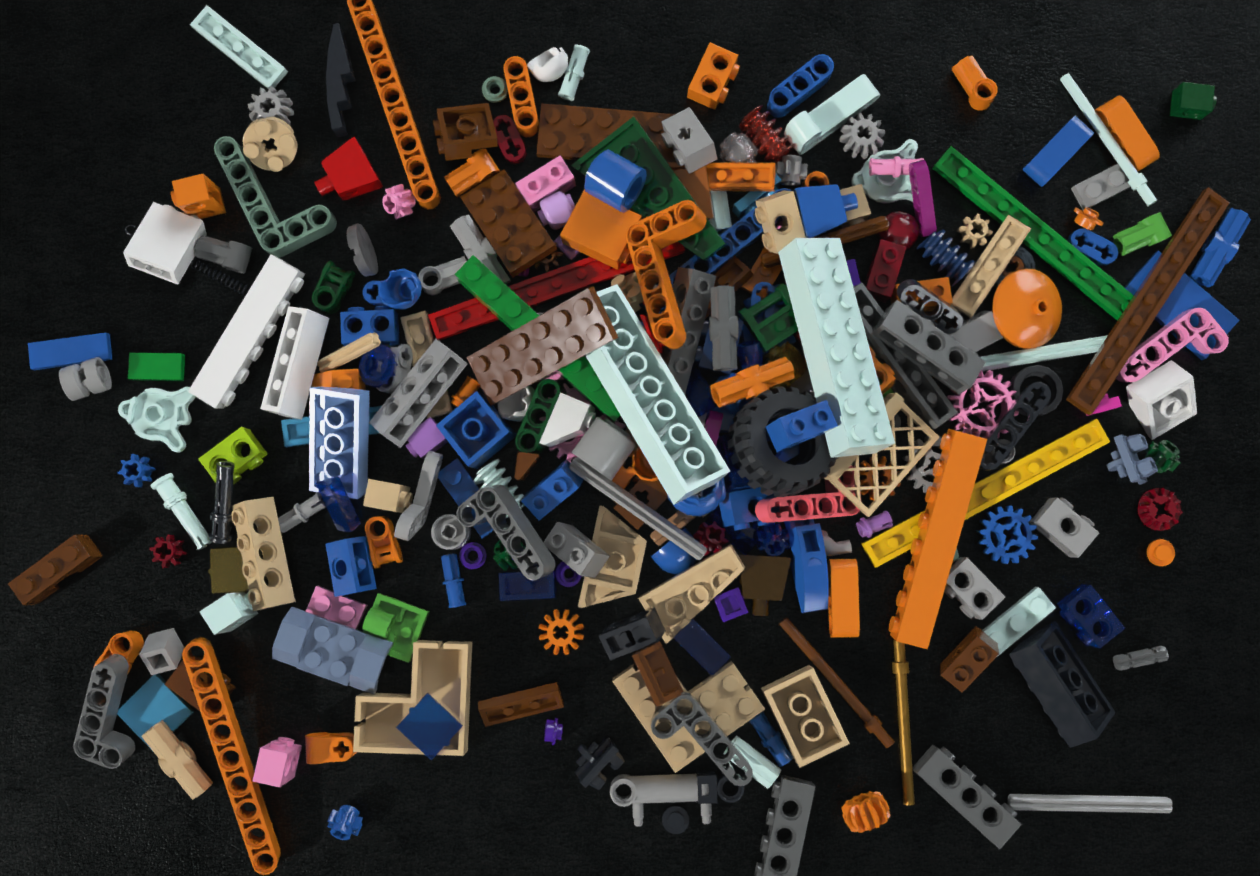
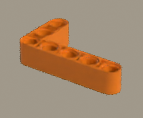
M691 200L681 201L633 223L626 232L628 248L655 339L673 350L680 348L685 343L686 332L661 249L698 233L705 227L707 222L706 215ZM652 258L651 262L648 265H646L648 260ZM659 282L658 286L653 289V286ZM666 305L665 310L659 314L661 308ZM673 330L672 335L666 338L668 332Z

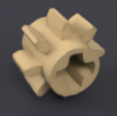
M977 214L972 221L969 217H966L963 220L965 226L957 229V232L962 233L960 243L966 242L970 244V249L974 248L977 242L984 246L987 243L985 237L993 233V231L988 230L987 224L990 220L984 221L980 219V214ZM976 228L978 233L973 234L971 230Z

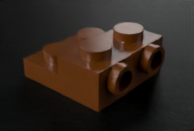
M489 103L437 109L438 120H433L435 136H441V138H437L438 152L445 155L446 161L472 158V149L498 146Z

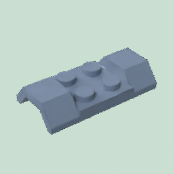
M291 607L278 630L272 647V659L345 686H351L375 694L383 664L394 642Z

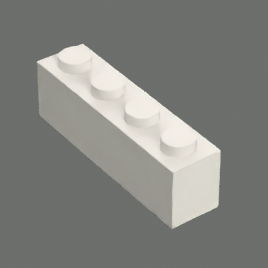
M288 306L260 409L302 420L329 322L328 317L309 309Z

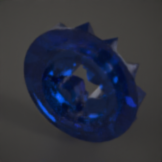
M379 345L363 354L359 364V374L365 384L380 388L383 384H389L391 376H396L393 372L394 368L398 365L395 361L396 354L389 347ZM378 361L383 363L381 365V372L376 370L378 368Z

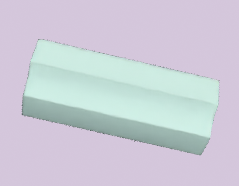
M711 190L714 219H709L718 234L724 233L732 226L727 191Z
M736 736L732 743L748 760L753 771L752 777L768 789L779 776L781 769L740 737ZM728 747L724 751V755L728 752Z

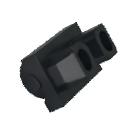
M606 736L599 745L595 741L588 748L580 744L577 749L582 755L576 761L579 767L575 774L585 788L590 785L599 790L607 780L606 775L601 770L607 764L616 770L624 763V759L613 740Z

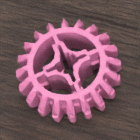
M981 370L974 384L969 388L971 402L965 409L963 408V399L967 390L957 394L950 389L955 395H948L947 398L953 403L954 408L958 412L949 419V421L957 420L958 423L954 426V429L959 430L963 427V433H971V435L987 439L1016 401L1012 400L1011 396L1015 395L1017 391H1008L1007 389L1011 382L1006 381L1002 384L1003 375L999 374L993 379V371L989 370L984 375ZM979 385L991 388L997 395H987L983 388L980 389ZM992 401V403L986 405L987 407L984 409H976L974 411L972 410L974 407H977L979 403H986ZM1001 402V413L995 422L994 408ZM1015 410L1014 416H1017L1019 411ZM976 415L981 423H985L986 427L974 424L967 416ZM1000 430L999 432L1002 433V434H1005V433H1007L1008 431H1007V430Z

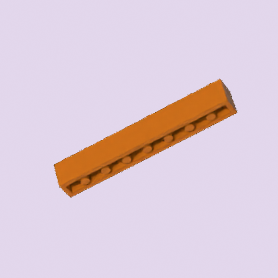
M948 429L947 434L945 433L941 439L940 449H942L940 460H937L933 467V476L935 478L933 485L929 486L926 492L925 501L927 506L925 513L922 512L918 520L920 531L918 538H915L911 545V554L913 555L910 565L907 564L904 570L903 579L905 584L903 591L900 590L896 598V606H898L896 615L892 616L889 623L890 635L897 642L928 649L987 443L986 438Z

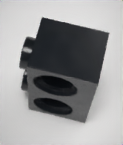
M655 607L607 625L599 635V638L609 659L612 660L657 643L666 630Z

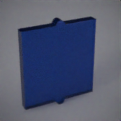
M427 693L415 707L409 708L410 713L396 728L432 760L444 746L450 745L451 738L463 725Z

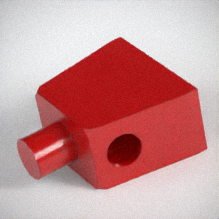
M355 137L348 140L321 162L327 175L314 182L322 196L336 190L343 200H348L383 187Z

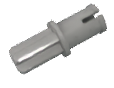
M316 493L303 503H296L292 510L278 518L280 531L284 533L302 521L306 523L310 516L327 507L326 500L320 501V498L323 496L320 493Z

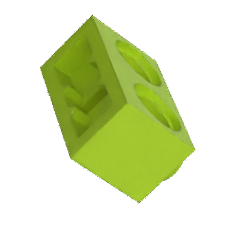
M240 427L201 456L199 461L215 483L217 475L216 463L224 460L233 462L235 464L233 484H235L242 478L241 474L247 469L253 470L263 463L262 458L268 453L250 429ZM245 444H249L251 449L247 457H243L241 454V449Z

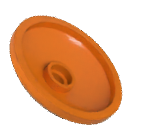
M1021 269L1007 275L999 284L993 299V317L997 329L1003 338L1016 347L1030 349L1046 344L1057 332L1062 317L1061 297L1053 281L1044 273L1034 269Z

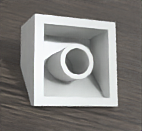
M1172 360L1156 368L1142 379L1126 386L1129 406L1152 440L1197 414L1193 376Z

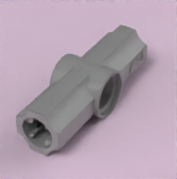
M468 214L456 219L450 227L465 249L463 251L468 260L474 255L503 283L508 285L511 280L497 260V254L487 238H483L470 215Z

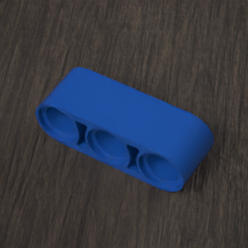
M817 55L771 91L767 104L769 113L777 118L783 117L829 81L834 68L833 60L828 55ZM822 67L826 73L819 74L814 68ZM798 82L803 83L806 89L799 90L794 84ZM781 98L786 102V105L779 106L775 104L774 99Z
M1075 115L1023 168V171L1042 188L1085 144L1094 132Z

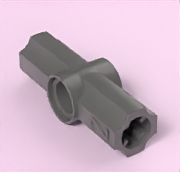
M711 287L709 336L710 341H712L713 371L737 370L736 341H738V317L735 316L734 287Z

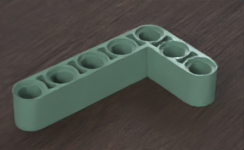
M224 136L216 141L214 145L215 154L261 247L266 252L278 258L283 257L334 231L337 224L336 218L323 205H315L279 222L249 159L243 153V148L231 137ZM234 147L233 154L225 156L227 150ZM242 170H246L244 177L237 179V174ZM257 193L256 199L248 202L249 195ZM268 215V221L264 225H259L260 218ZM321 215H327L326 222L317 225V219ZM302 226L304 228L302 234L295 237L293 235L294 230ZM279 238V245L275 248H270L271 241Z

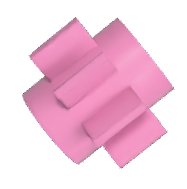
M403 184L385 190L387 195L383 197V207L386 212L394 214L395 219L413 213L411 208L415 206L416 199L411 190L404 189Z

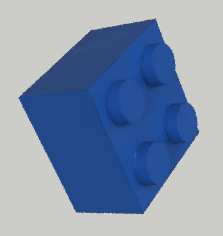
M478 391L473 393L436 425L465 464L474 469L482 466L517 436L506 420L502 419L495 406H490L486 396Z

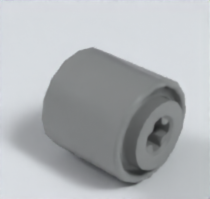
M596 417L572 453L612 481L636 447V443L631 440V435L607 418L603 420Z

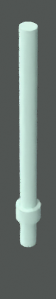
M1069 73L1064 75L1060 81L1128 177L1130 187L1133 191L1137 190L1147 206L1154 204L1157 199L1146 185L1147 179L1142 173L1137 172Z

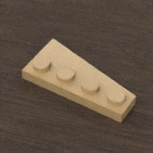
M732 544L644 593L638 599L645 610L655 607L666 630L662 638L667 644L718 593L726 588L745 569V566Z

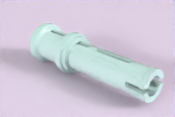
M166 474L153 482L151 488L158 491L164 500V507L174 512L197 546V549L201 550L207 546L206 544L212 543L209 540V534L185 501L187 495L185 492L180 491L173 480V474Z

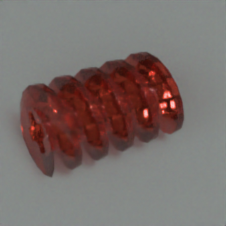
M760 105L743 118L739 129L741 131L747 130L746 138H754L752 145L754 147L760 146L758 150L760 155L767 154L765 157L766 163H776L782 160L783 156L788 155L796 145L793 143L786 146L785 143L789 136L779 137L783 128L773 129L772 127L776 123V119L767 122L766 119L770 112L760 113L759 111L763 107V105Z

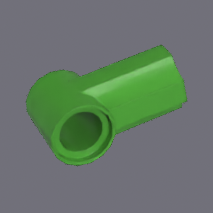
M1161 212L1138 222V225L1113 236V243L1118 248V252L1124 256L1148 245L1150 247L1171 237L1172 234Z

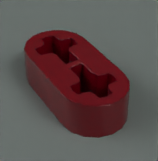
M507 115L497 116L493 123L498 146L503 157L510 164H520L526 157V149L512 118ZM501 123L509 126L507 130L510 136L505 138L501 130L498 131ZM513 142L516 149L521 148L518 150V156L516 157L513 154H508L510 153L508 144Z

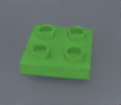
M378 593L373 607L370 608L366 615L362 630L368 634L394 642L388 655L410 663L413 657V642L419 640L430 611Z

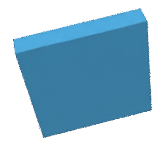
M159 673L153 675L117 713L148 747L149 745L141 736L152 726L163 720L171 731L174 732L194 712L182 697L164 685L166 681Z

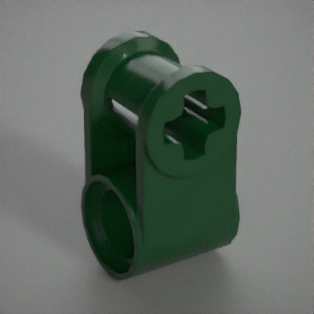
M331 261L326 263L312 295L314 305L322 313L332 315L339 311L347 292L353 284L355 271H346L336 267L334 262ZM325 296H332L330 304L326 306L321 304Z

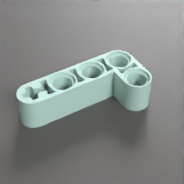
M863 74L811 112L803 111L795 116L787 124L784 136L797 153L802 155L847 123L849 117L854 118L873 104L881 94L867 76Z

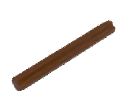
M880 216L814 238H840L841 243L845 244L888 230L889 223L886 216ZM768 252L761 255L762 263L766 268L781 264L779 254Z

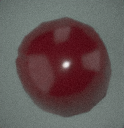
M902 211L886 215L889 229L876 233L878 240L883 239L905 246L906 249L912 248L919 239L920 233L919 223L916 221V218Z

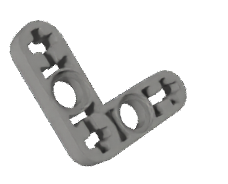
M428 451L422 466L413 504L400 515L394 537L409 541L423 527L429 512L443 454Z

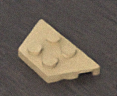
M599 506L592 542L610 555L596 578L584 576L578 604L580 608L636 594L647 543L643 537L604 506Z

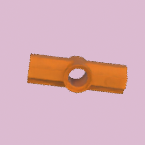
M783 357L762 366L754 365L736 373V376L712 384L710 386L712 399L720 408L744 398L746 400L754 398L770 388L793 380L795 378L791 361Z

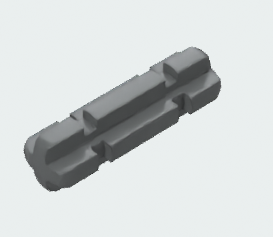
M1157 646L1152 649L1129 652L1127 655H1115L1113 663L1117 670H1126L1130 667L1135 668L1154 664L1157 661H1167L1169 655L1166 647Z

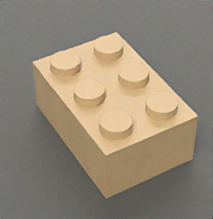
M810 665L761 688L799 767L850 744L814 668Z

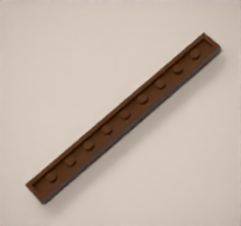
M1209 187L1202 191L1066 399L1085 414H1093L1230 202Z

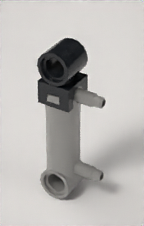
M696 771V774L644 776L621 774L616 776L611 782L610 796L612 801L618 806L625 807L632 804L635 826L643 825V803L698 801V804H701L702 822L710 824L712 815L711 804L718 803L717 795L725 802H737L744 794V786H737L730 793L725 792L722 787L729 779L723 772L716 778L715 771ZM620 784H627L630 786L631 792L627 796H620L616 792V788Z

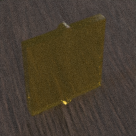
M238 547L210 549L211 569L208 572L211 574L212 593L249 591L247 579L242 571V554Z

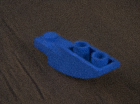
M797 503L794 505L796 513L799 511ZM813 519L784 521L793 559L790 561V568L801 612L828 609L829 598L828 567L820 523L814 524Z

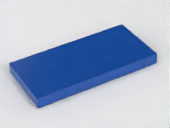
M1160 251L1155 252L1124 288L1135 295L1162 253ZM1185 273L1154 319L1164 327L1186 310L1203 308L1212 315L1226 334L1239 321L1237 317ZM1192 314L1190 316V324L1195 328L1199 324V318ZM1171 330L1169 333L1177 339L1176 333ZM1209 335L1207 338V344L1210 348L1213 349L1216 344V339L1212 335ZM1191 342L1185 345L1201 360L1206 359L1210 355L1200 353Z

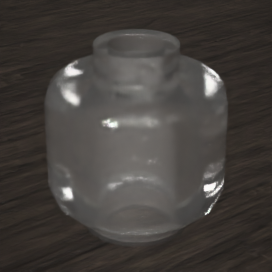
M734 132L720 144L719 156L724 163H757L755 157L758 154V148L746 134L741 133L737 135Z

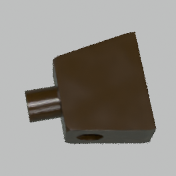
M738 554L745 566V569L739 574L742 598L753 599L752 615L769 616V600H782L791 558Z

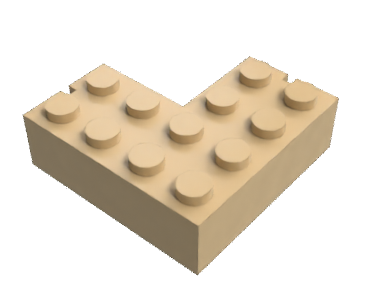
M430 640L413 642L411 694L361 693L356 696L355 721H362L366 718V723L361 722L354 727L353 752L464 756L468 751L472 642L447 641L444 644L443 641Z
M732 661L687 692L694 696L727 736L765 710L752 689L746 686L747 682ZM633 664L613 678L612 682L675 773L705 752L684 726L668 739H660L653 734L651 718L666 703L658 707L655 706L639 669L636 671ZM678 679V681H679V683H680V685H681V687H682V689H683V692H687V690L685 689V687L683 686V684H682V683L680 682V680ZM682 699L677 703L676 708L681 713H687L692 708V702ZM663 717L656 721L655 726L660 731H666L671 727V722ZM700 721L695 726V731L698 734H706L710 730V724L707 721Z

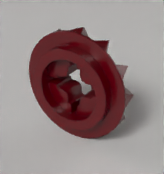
M1154 488L1142 495L1138 503V514L1141 521L1147 527L1162 531L1168 530L1179 523L1178 519L1183 512L1180 507L1181 501L1174 495L1175 492L1164 488ZM1166 502L1164 510L1168 515L1159 514L1156 516L1158 509L1154 503L1160 505Z

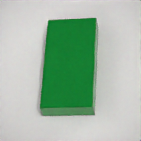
M129 353L128 379L184 381L185 355L182 353Z

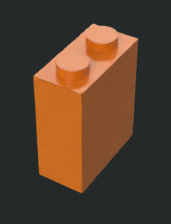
M584 189L560 234L561 240L564 245L619 270L622 263L626 264L631 256L626 240L627 229L633 223L642 220V216L630 210L622 213L588 194Z

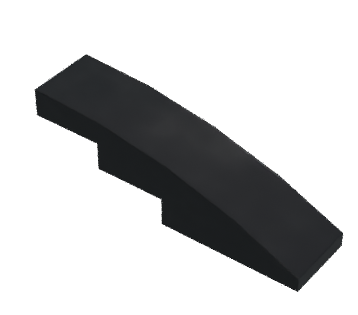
M339 23L333 24L328 48L326 87L331 127L339 138L348 135L342 111L352 108L346 84L356 82L345 34Z

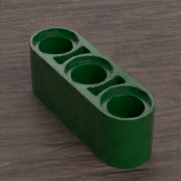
M553 379L542 380L535 390L515 440L516 446L521 452L540 454L546 447V445L539 443L560 393L567 395L565 387ZM555 386L557 390L556 395L548 399V389ZM545 411V421L538 424L536 419L538 413ZM534 435L535 445L528 449L526 441L530 436Z

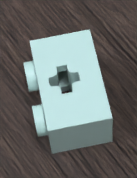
M244 591L227 593L200 611L214 635L231 632L258 614L257 611H253L252 605L248 600V593L246 594Z

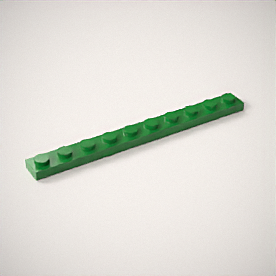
M950 146L932 169L1000 225L1010 215L1030 227L1031 230L1022 243L1118 321L1134 295Z

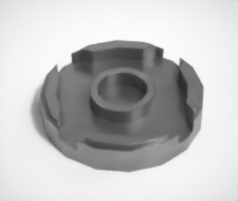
M359 223L348 227V246L350 249H354L356 256H353V260L358 270L366 277L377 274V257L366 230Z

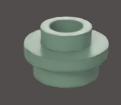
M497 76L486 79L482 85V93L485 99L492 103L503 101L508 94L505 80ZM498 87L500 91L497 94L491 93L492 88Z

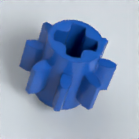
M131 454V460H121L123 466L118 474L126 478L123 484L130 485L134 482L135 487L141 488L143 485L142 481L152 482L150 476L155 468L147 464L150 458L142 457L140 459L138 455Z
M342 805L339 811L332 809L327 821L329 822L327 827L331 828V835L340 840H349L351 834L358 836L363 819L358 817L360 812L355 807L349 805Z

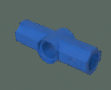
M1233 208L1227 210L1216 231L1204 242L1201 248L1203 253L1190 274L1192 280L1198 285L1208 288L1213 286L1223 267L1237 253L1240 246L1238 241L1251 221L1246 212Z

